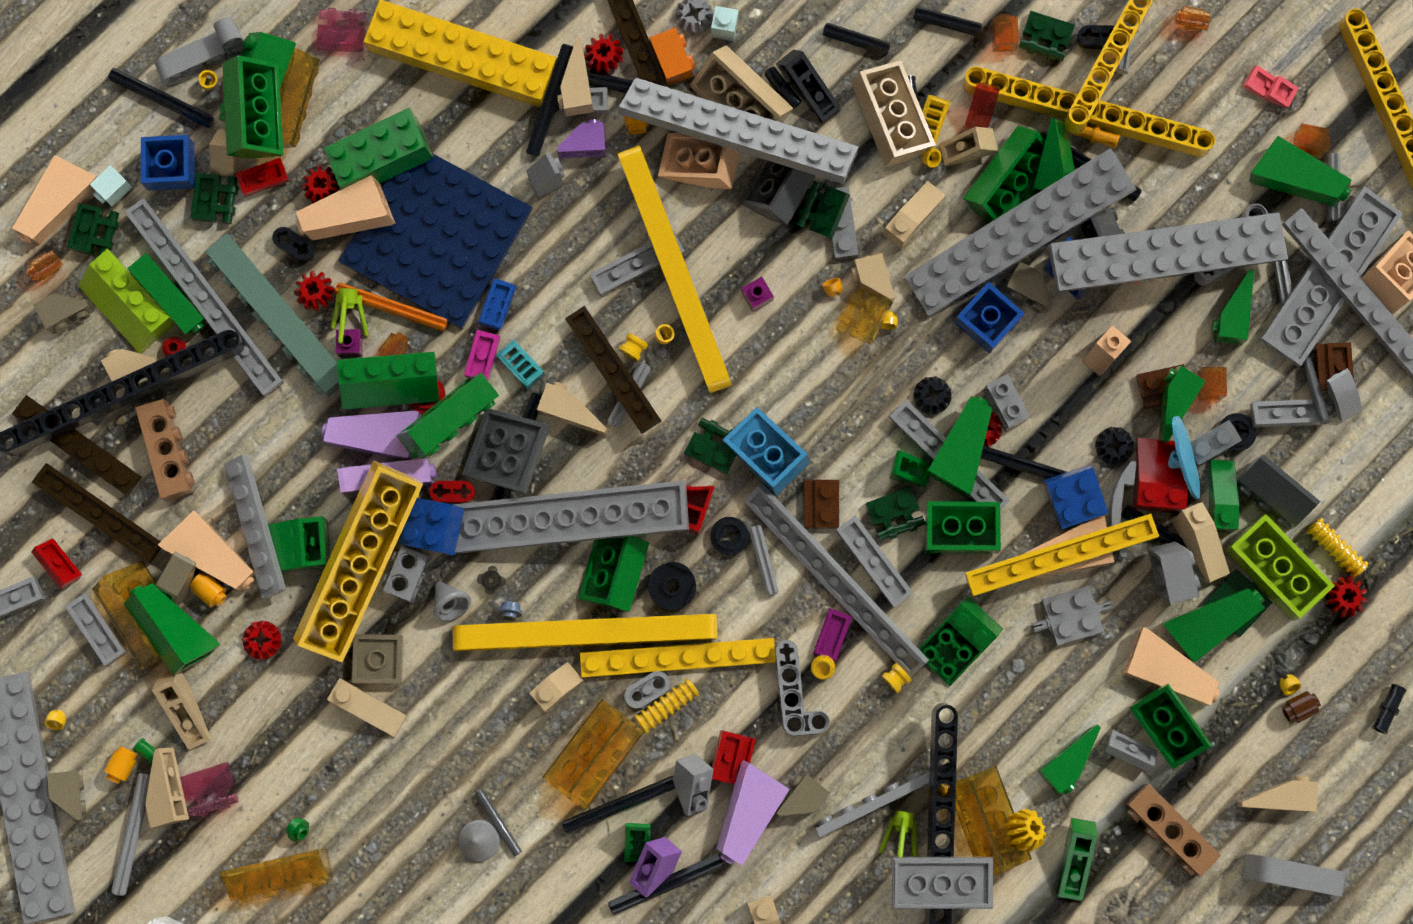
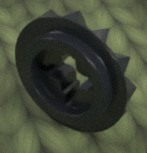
M937 376L925 377L917 383L914 389V402L924 413L939 414L946 410L951 402V388L945 380ZM929 386L934 392H941L936 397L937 404H935L932 398H924L929 394Z
M1233 413L1226 416L1219 425L1230 420L1238 430L1246 431L1240 435L1242 441L1230 447L1229 450L1240 452L1248 449L1255 442L1257 430L1253 428L1252 420L1248 416Z
M1109 427L1098 435L1095 448L1101 460L1111 465H1119L1129 460L1133 454L1134 441L1130 433L1122 429V427ZM1113 436L1117 443H1124L1118 448V452H1115L1114 448H1106V446L1113 442Z
M724 517L713 525L710 539L718 552L727 556L734 555L746 547L749 540V532L746 525L740 519ZM725 527L731 533L739 532L734 536V545L729 540L720 541L726 535Z

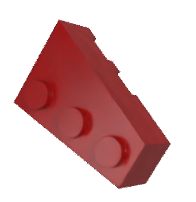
M686 486L689 520L688 532L700 535L715 486Z

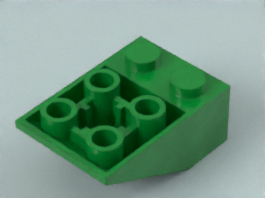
M323 516L299 518L268 524L282 573L325 568L330 557L328 520Z
M967 596L918 649L928 658L929 661L926 665L951 686L999 636L1003 628Z

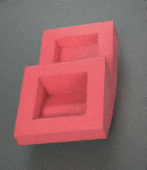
M1258 65L1252 67L1242 86L1257 96L1284 108L1290 106L1299 87L1282 76L1275 77Z

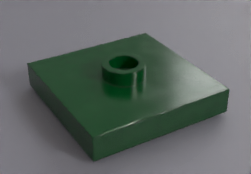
M1235 569L1203 605L1249 588L1251 592L1256 589L1265 600L1261 603L1265 608L1234 632L1240 638L1273 602L1238 569Z

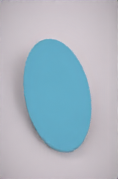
M1175 416L1172 419V428L1176 451L1171 452L1168 466L1172 469L1181 468L1191 496L1194 499H1199L1200 481L1193 449L1181 418Z

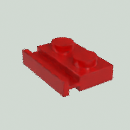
M720 730L712 763V779L735 785L742 761L751 763L756 739Z

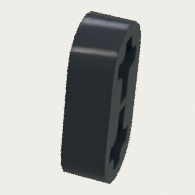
M1085 25L1081 27L1077 34V43L1085 49H1103L1108 40L1106 37L1113 31L1115 26ZM1086 32L1092 37L1090 41H1086V37H1082ZM1114 41L1116 45L1120 44V42Z
M279 227L273 232L272 240L280 250L300 262H308L313 259L315 249L307 239L287 227ZM287 234V237L290 241H292V243L289 244L286 241L280 243L281 240L279 239V236H285ZM297 245L301 248L307 246L309 252L307 255L303 253L299 256L300 252L295 247Z

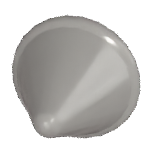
M438 581L435 584L433 615L438 621H453L467 612L471 605L469 594L442 581Z
M471 821L460 832L458 839L459 848L462 854L470 860L486 861L493 857L499 849V832L488 821Z

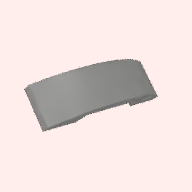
M1131 461L1127 464L1113 487L1108 506V527L1120 524L1124 488L1130 489L1134 486L1136 461ZM1127 548L1115 551L1116 558L1120 560L1126 558Z

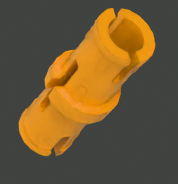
M1088 124L1081 133H1071V135L1090 140L1092 144L1096 142L1113 149L1116 148L1120 134L1100 129L1101 126L1096 125L1094 127Z

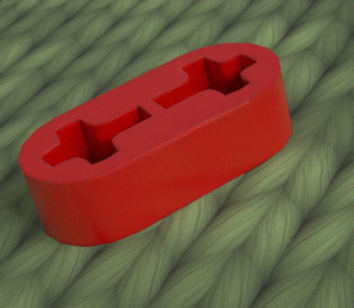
M440 480L432 483L429 494L436 502L463 504L474 500L476 490L467 481ZM439 486H442L444 490L451 491V494H443L442 498H439L437 494H434V491L439 490ZM467 486L471 494H467L465 499H463L461 494H455V491H462L463 487Z

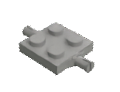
M1089 586L1042 599L1045 620L1031 623L1034 633L1048 629L1053 635L1056 647L1104 633L1100 613L1114 610V607L1111 605V600L1097 604L1092 597Z

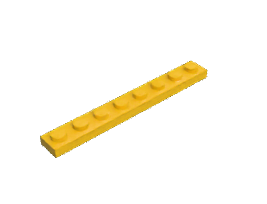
M1148 514L966 572L965 577L971 595L974 597L1158 538L1159 534L1152 514Z
M774 638L580 653L582 678L652 673L655 671L664 672L776 663Z

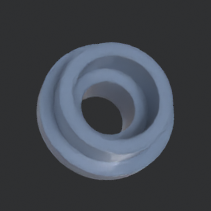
M504 601L501 603V607L498 608V614L504 620L515 621L516 618L522 616L521 605L512 601Z

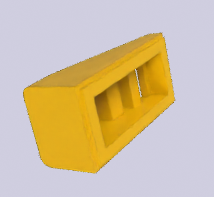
M928 95L922 112L927 124L937 127L936 130L930 129L936 144L950 106V101ZM929 106H932V107L941 109V110H943V111H939V110L930 108ZM929 114V115L938 117V118H940V120L938 121V120H935V119L926 117V115Z

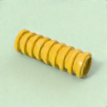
M1323 518L1317 519L1307 529L1306 533L1308 535L1311 534L1312 539L1317 540V544L1319 546L1322 545L1324 551L1328 550V555L1330 557L1334 556V561H1339V565L1345 567V571L1347 573L1350 572L1351 577L1356 578L1368 567V562L1363 561L1361 555L1357 556V551H1352V546L1346 545V541L1344 539L1341 540V536L1339 534L1336 535L1334 533L1335 530L1330 529L1328 523L1324 524Z
M684 679L685 682L683 684L679 683L678 688L673 687L671 693H666L667 696L664 698L661 696L659 698L660 701H654L653 706L649 705L646 711H641L642 714L639 716L638 714L635 715V720L644 733H649L650 728H656L655 725L657 723L661 724L663 719L667 720L669 714L674 715L676 709L679 711L681 709L680 706H686L687 701L691 702L694 696H699L698 690L690 679Z

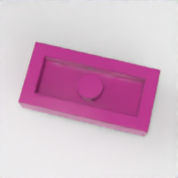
M480 330L476 331L464 373L465 377L469 378L482 372L489 381L501 339L499 335Z

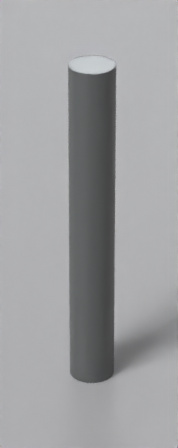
M1307 357L1303 362V367L1320 424H1327L1330 420L1311 357Z
M482 789L475 794L476 798L513 856L515 857L523 852L484 790Z

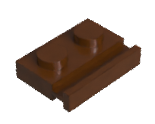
M1351 342L1315 344L1316 376L1321 392L1328 391V379L1345 369L1350 371L1354 379Z
M1184 364L1136 375L1144 409L1162 405L1166 374L1171 368L1175 369L1178 366L1185 368Z
M804 479V528L837 529L839 527V480Z

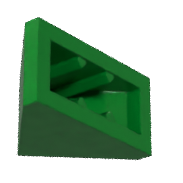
M897 450L889 479L926 487L928 480L926 472L931 464L901 450Z
M625 824V862H638L645 843L651 841L652 824Z

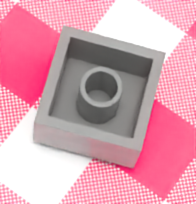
M1177 542L1147 548L1158 596L1170 604L1199 597L1197 589H1200V582L1198 576L1193 572L1192 565H1195V559L1192 551H1189V549Z

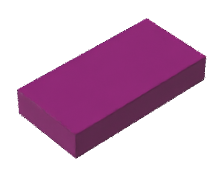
M829 608L813 655L829 656L836 663L852 616Z

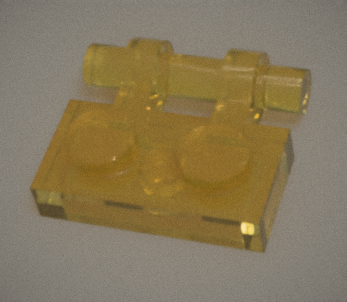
M856 288L854 294L850 295L847 300L849 304L844 313H841L838 318L839 323L836 331L844 334L847 326L851 327L849 335L852 338L872 345L893 303L890 299L873 293H869L865 301L862 299L865 291L861 288ZM857 308H860L861 310H860V312H859L857 318H856V319L852 318V316H853V314L855 313L856 309H857Z

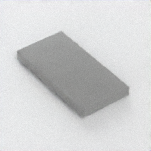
M892 857V908L993 909V858Z

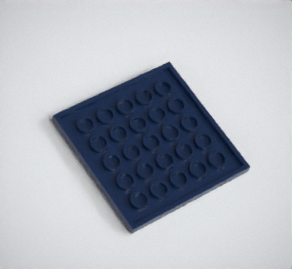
M432 153L434 158L386 180L382 190L395 224L355 232L339 262L428 312L446 318L450 324L463 330L533 208Z

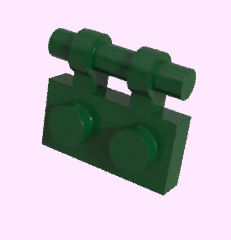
M1030 11L1022 35L1031 37V40L1028 41L1021 38L1018 48L1027 50L1026 53L1032 55L1037 53L1046 56V59L1051 61L1056 59L1063 62L1066 53L1057 50L1059 46L1067 49L1075 24ZM1038 40H1040V41H1043V42H1046V43H1050L1051 46H1050V47H1046V46L1037 44V42H1038Z
M196 173L190 219L192 221L216 223L217 214H223L222 223L232 224V217L236 213V208L234 207L235 196L238 195L239 189L237 187V178L229 176L226 185L221 184L222 177L220 175ZM220 193L226 194L225 205H218Z
M813 180L811 188H808L805 195L807 198L804 205L798 211L797 215L799 217L796 225L805 228L809 219L812 221L809 230L833 239L850 194L830 186H826L824 193L821 194L819 190L822 183ZM815 200H819L820 203L816 213H811Z
M79 203L67 249L92 255L94 246L100 247L98 256L106 249L112 250L114 232L119 227V213L110 211L107 219L102 217L104 212L102 208ZM100 226L106 227L103 239L97 238Z
M702 417L698 426L706 429L703 436L694 432L684 455L727 475L736 455L725 443L721 445L711 440V437L714 433L725 438L732 429L729 431L719 426L718 422L712 419L709 421Z
M911 486L865 503L873 526L882 523L885 529L877 532L880 541L888 538L889 540L895 539L901 533L907 531L911 533L916 531L918 527L925 525L923 516L913 519L911 515L912 512L919 510ZM901 516L904 517L905 522L895 526L892 525L891 520Z

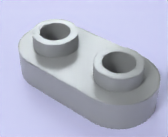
M652 672L626 689L625 701L630 707L640 709L666 694L670 688V680L663 672ZM658 679L663 682L662 687L659 689L653 686L654 681ZM635 692L641 693V700L634 701L632 698Z

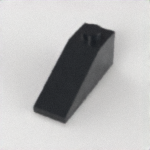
M792 50L776 63L787 82L791 83V87L821 122L827 120L841 108L803 51Z

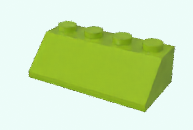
M106 249L89 264L78 287L139 354H142L176 324L110 250Z

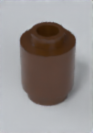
M1305 691L1286 701V704L1281 706V709L1287 721L1292 724L1294 722L1300 723L1319 713L1318 707L1321 704L1314 693L1310 694L1308 691Z

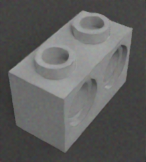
M1008 374L986 384L983 391L995 414L998 415L1005 432L1028 420L1030 415Z
M401 546L399 551L396 550L391 559L393 564L391 572H387L383 578V591L413 604L431 558ZM407 557H414L415 565L410 569H406L404 567V560ZM399 579H405L406 587L402 591H396L394 587Z

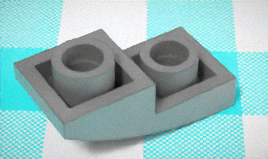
M1348 369L1334 374L1327 380L1328 395L1334 400L1336 416L1342 422L1362 411L1360 396Z

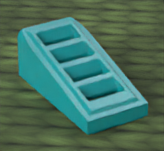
M515 340L511 341L496 354L527 390L545 376V372ZM515 348L517 352L507 360L504 356ZM520 355H522L523 358L517 364L512 366L511 363ZM525 362H528L529 365L519 373L517 369ZM533 368L535 371L525 379L523 376Z

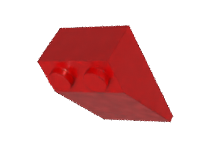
M1137 438L1133 508L1180 513L1187 508L1188 487L1181 468L1172 469L1168 466L1171 452L1176 451L1174 441L1169 440L1168 443H1161L1158 439Z

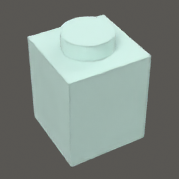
M715 6L711 38L734 42L739 10Z
M111 165L90 183L96 190L92 194L102 204L107 201L111 206L115 205L133 188Z

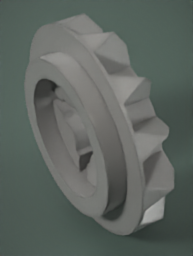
M683 0L678 4L675 16L678 25L683 30L690 33H698L710 25L713 13L711 5L706 0ZM690 7L695 11H701L698 13V22L693 16H688L690 14Z

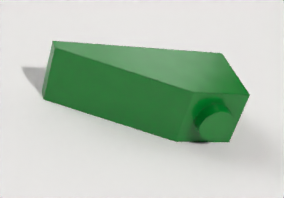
M1053 118L1050 121L1034 188L1044 190L1074 171L1069 133L1063 121Z
M1249 270L1243 276L1216 317V320H1213L1211 333L1215 334L1214 341L1243 345L1248 340L1254 270Z
M1178 366L1175 369L1171 368L1164 378L1166 384L1163 387L1158 439L1161 443L1169 442L1173 435V417L1179 416L1181 420L1183 419L1206 382L1183 366Z
M1210 460L1208 513L1215 523L1217 532L1233 533L1239 530V498L1235 461Z
M1098 724L1090 727L1038 771L1056 794L1063 792L1067 795L1077 786L1074 782L1080 778L1101 729Z
M1071 818L1058 897L1083 901L1098 838L1096 822L1076 818Z

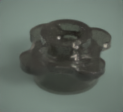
M495 566L488 567L487 572L477 577V582L484 586L485 592L488 595H493L495 590L506 584V579L499 575L498 569ZM490 578L494 579L492 583L489 582Z

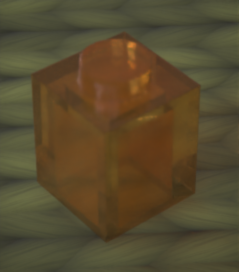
M1000 14L994 17L991 24L993 52L1016 51L1019 45L1018 17L1011 16L1010 14Z
M1301 123L1295 131L1293 145L1313 157L1320 158L1326 151H1329L1331 145V137H1328L1330 129Z
M1202 367L1197 371V376L1206 381L1198 393V400H1205L1207 404L1220 403V400L1227 396L1226 367Z

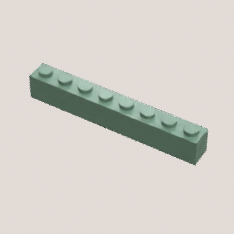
M226 233L205 250L210 257L207 259V262L215 271L220 268L225 274L221 278L230 289L233 286L237 288L239 293L236 296L245 306L250 304L253 307L254 311L251 313L260 324L264 321L270 327L266 331L274 341L281 340L284 344L281 349L290 359L292 357L297 359L299 364L296 367L305 377L309 374L314 379V382L311 384L320 395L325 392L330 397L339 389L337 362L228 233Z

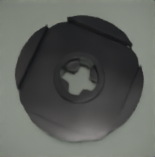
M668 562L655 568L649 577L648 589L650 597L658 607L664 610H682L692 602L696 594L695 577L691 570L682 563ZM676 580V585L679 587L678 591L674 590L672 593H669L668 587L665 586L666 583Z

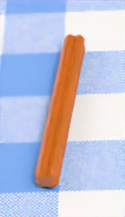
M340 282L336 285L335 294H338V288H358ZM361 289L357 290V295H362L363 305L440 331H445L448 321L446 318Z

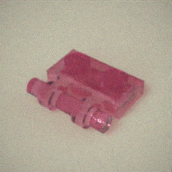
M328 8V10L319 9V19H328L327 25L318 24L317 50L364 52L366 30L365 27H357V21H366V12H358L357 9H349V11L336 10V8ZM336 20H348V26L336 25Z
M229 762L180 777L186 801L193 799L197 801L196 806L188 808L190 817L197 815L202 817L208 815L210 811L219 808L224 810L230 808L231 804L239 802L237 793L227 794L226 789L235 786ZM214 792L218 793V799L206 801L205 795Z

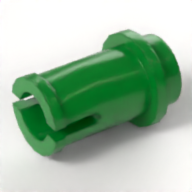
M142 738L135 744L133 751L148 761V765L152 767L155 748Z

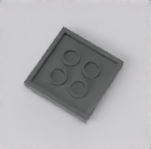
M487 410L483 415L462 475L470 479L526 494L550 426L501 411Z

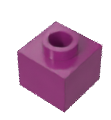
M763 277L741 288V293L752 312L774 300V296ZM760 289L762 294L757 296L753 291Z
M344 329L342 344L338 343L339 330H336V354L339 357L363 356V333L360 329ZM346 338H352L350 344H344Z

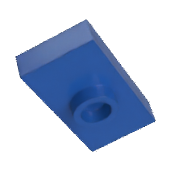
M493 278L478 323L502 331L517 286Z

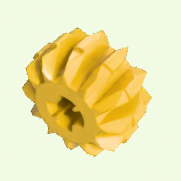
M1029 809L1019 810L1009 816V822L1005 825L1009 829L1006 835L1011 838L1010 844H1015L1016 850L1023 852L1035 851V849L1044 845V839L1047 835L1044 832L1046 826L1042 824L1043 818L1038 817L1036 811Z

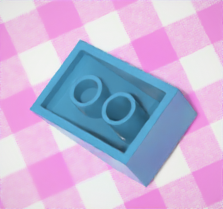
M758 407L723 439V442L775 496L810 464L808 454Z

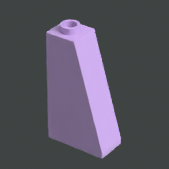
M418 411L331 417L328 419L327 424L324 423L321 437L330 446L403 461L412 460L411 454L396 435L419 418L421 414Z
M428 458L381 463L417 478L423 484L422 487L432 485L433 478H437L435 464H431ZM371 465L337 469L340 492L347 499H355Z
M744 760L740 765L716 847L717 850L723 853L720 858L731 865L735 861L740 865L744 864L789 791V788Z

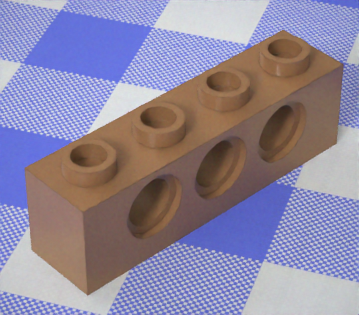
M161 399L135 407L160 498L164 501H170L193 494L192 486H195V480L192 473L187 470L186 463H189V459L185 449L182 450L180 441L183 438L179 427H175L173 418H176V412L173 405H169L167 401ZM165 422V429L162 432H156L157 424ZM167 444H171V452L167 455H163V447ZM172 467H177V475L169 478V470Z
M1144 784L1125 804L1129 809L1126 813L1135 822L1141 821L1147 827L1144 831L1153 840L1158 838L1164 844L1162 849L1171 858L1176 856L1182 862L1180 867L1188 875L1192 876L1194 874L1201 877L1221 856L1150 784ZM1151 807L1156 808L1158 811V818L1155 821H1151L1147 816V812ZM1169 825H1173L1176 829V835L1172 839H1169L1165 834V830ZM1186 843H1191L1194 847V853L1190 857H1187L1183 851Z

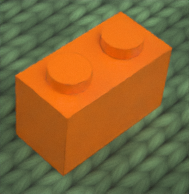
M676 27L649 37L668 86L693 77L694 60L691 54H686L684 49L687 47L683 34H678Z

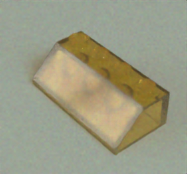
M298 48L294 49L280 88L283 149L296 147L300 140L301 126L306 118V108L312 96L314 79L319 71L320 59Z
M143 561L104 575L92 588L141 670L163 661L124 605V602L130 597L129 592L139 585L145 587L151 583L156 586L157 584Z
M601 699L543 775V778L569 800L586 811L645 731Z
M997 766L956 780L955 810L973 857H992L993 875L1005 872L1031 860L1030 852L1017 851L1015 844H1010V836L1006 835L1009 829L1005 824L1009 822V816L1014 811Z
M317 849L220 871V877L230 901L238 899L239 904L254 901L253 896L259 894L263 895V899L277 896V890L287 888L288 893L302 890L303 884L311 883L312 887L327 884L326 879L333 878L327 849Z

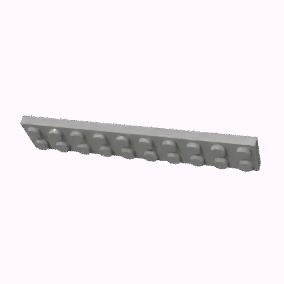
M639 78L634 79L619 106L618 114L841 184H844L858 153V146Z
M1110 148L905 275V278L927 315L931 317L1136 191V187Z
M1279 213L1065 241L1048 245L1057 293L1281 262L1288 259Z
M684 480L453 504L465 508L455 554L689 530L687 491Z
M27 671L0 678V799L24 924L75 913L56 808L48 800L46 774H49L30 672Z

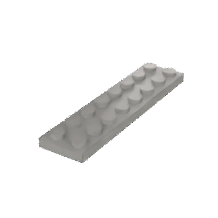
M1364 186L1353 199L1328 239L1361 277L1403 213ZM1311 262L1259 340L1295 366L1300 367L1345 299L1317 266Z

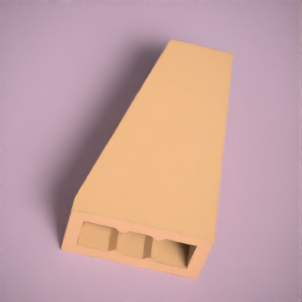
M55 155L12 227L19 234L17 238L28 244L33 241L40 245L77 209L79 203L85 202L96 191L90 183L97 177Z
M372 175L296 212L299 220L296 224L302 235L306 234L311 240L395 224L381 185Z
M1112 325L1082 362L1098 376H1101L1132 341Z
M194 510L158 544L162 549L171 554H174L176 551L197 563L196 567L239 591L249 589L256 581L254 579L256 577L254 569Z
M1105 515L1093 518L1026 553L1107 528ZM1111 552L1030 579L1110 565L1114 563L1113 553Z
M1144 627L1139 629L1123 675L1156 688L1169 683L1177 696L1203 706H1209L1212 702H1216L1220 689H1217L1219 683L1217 680L1149 629Z

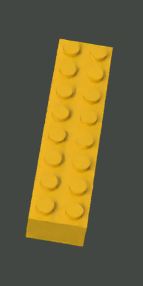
M379 0L364 39V44L369 52L541 108L557 60L555 56L384 0Z
M376 461L372 462L293 639L297 646L343 662L423 486L417 478Z

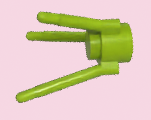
M338 288L330 328L332 330L335 329L341 308L339 344L343 343L346 309L355 308V304H357L364 337L369 336L362 306V295H357L358 289Z
M895 811V816L890 817L889 826L879 849L880 854L884 852L895 826V831L900 832L897 857H903L905 835L910 832L912 857L918 856L915 814Z

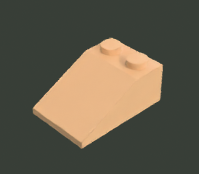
M668 133L658 177L711 189H732L740 152L681 133Z
M1409 230L1361 277L1392 314L1413 298V234Z

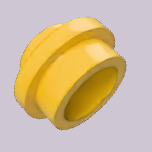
M826 655L817 656L811 664L813 675L821 680L832 677L836 668L833 659Z

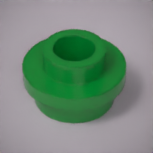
M300 818L292 820L286 828L288 838L292 842L303 840L309 833V822Z

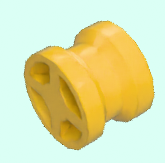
M628 333L626 342L620 345L618 350L628 358L638 362L641 358V352L647 349L648 344L639 337Z
M897 663L892 666V670L889 673H884L881 676L897 694L901 691V687L904 684H909L912 681L910 676Z

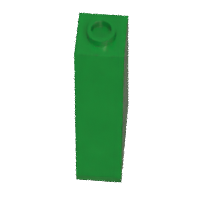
M1277 136L1251 171L1249 182L1255 185L1336 207L1340 200L1345 202L1352 191L1349 188L1352 179Z
M145 253L127 268L185 334L191 332L194 335L204 326L201 322L205 318L149 254Z
M976 396V398L970 397L926 472L928 476L966 498L971 495L974 488L992 408L988 406L989 402L979 396Z
M153 583L145 587L139 585L129 592L130 597L124 602V605L173 675L209 657L220 646L213 636Z
M1246 588L1167 619L1163 622V625L1195 663L1265 608L1261 603L1265 600L1256 589L1251 592L1249 588Z

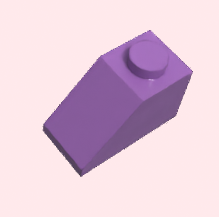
M587 120L585 123H580L558 146L559 159L606 156L604 122Z
M666 837L646 842L629 883L643 896L648 897L674 871L682 851Z

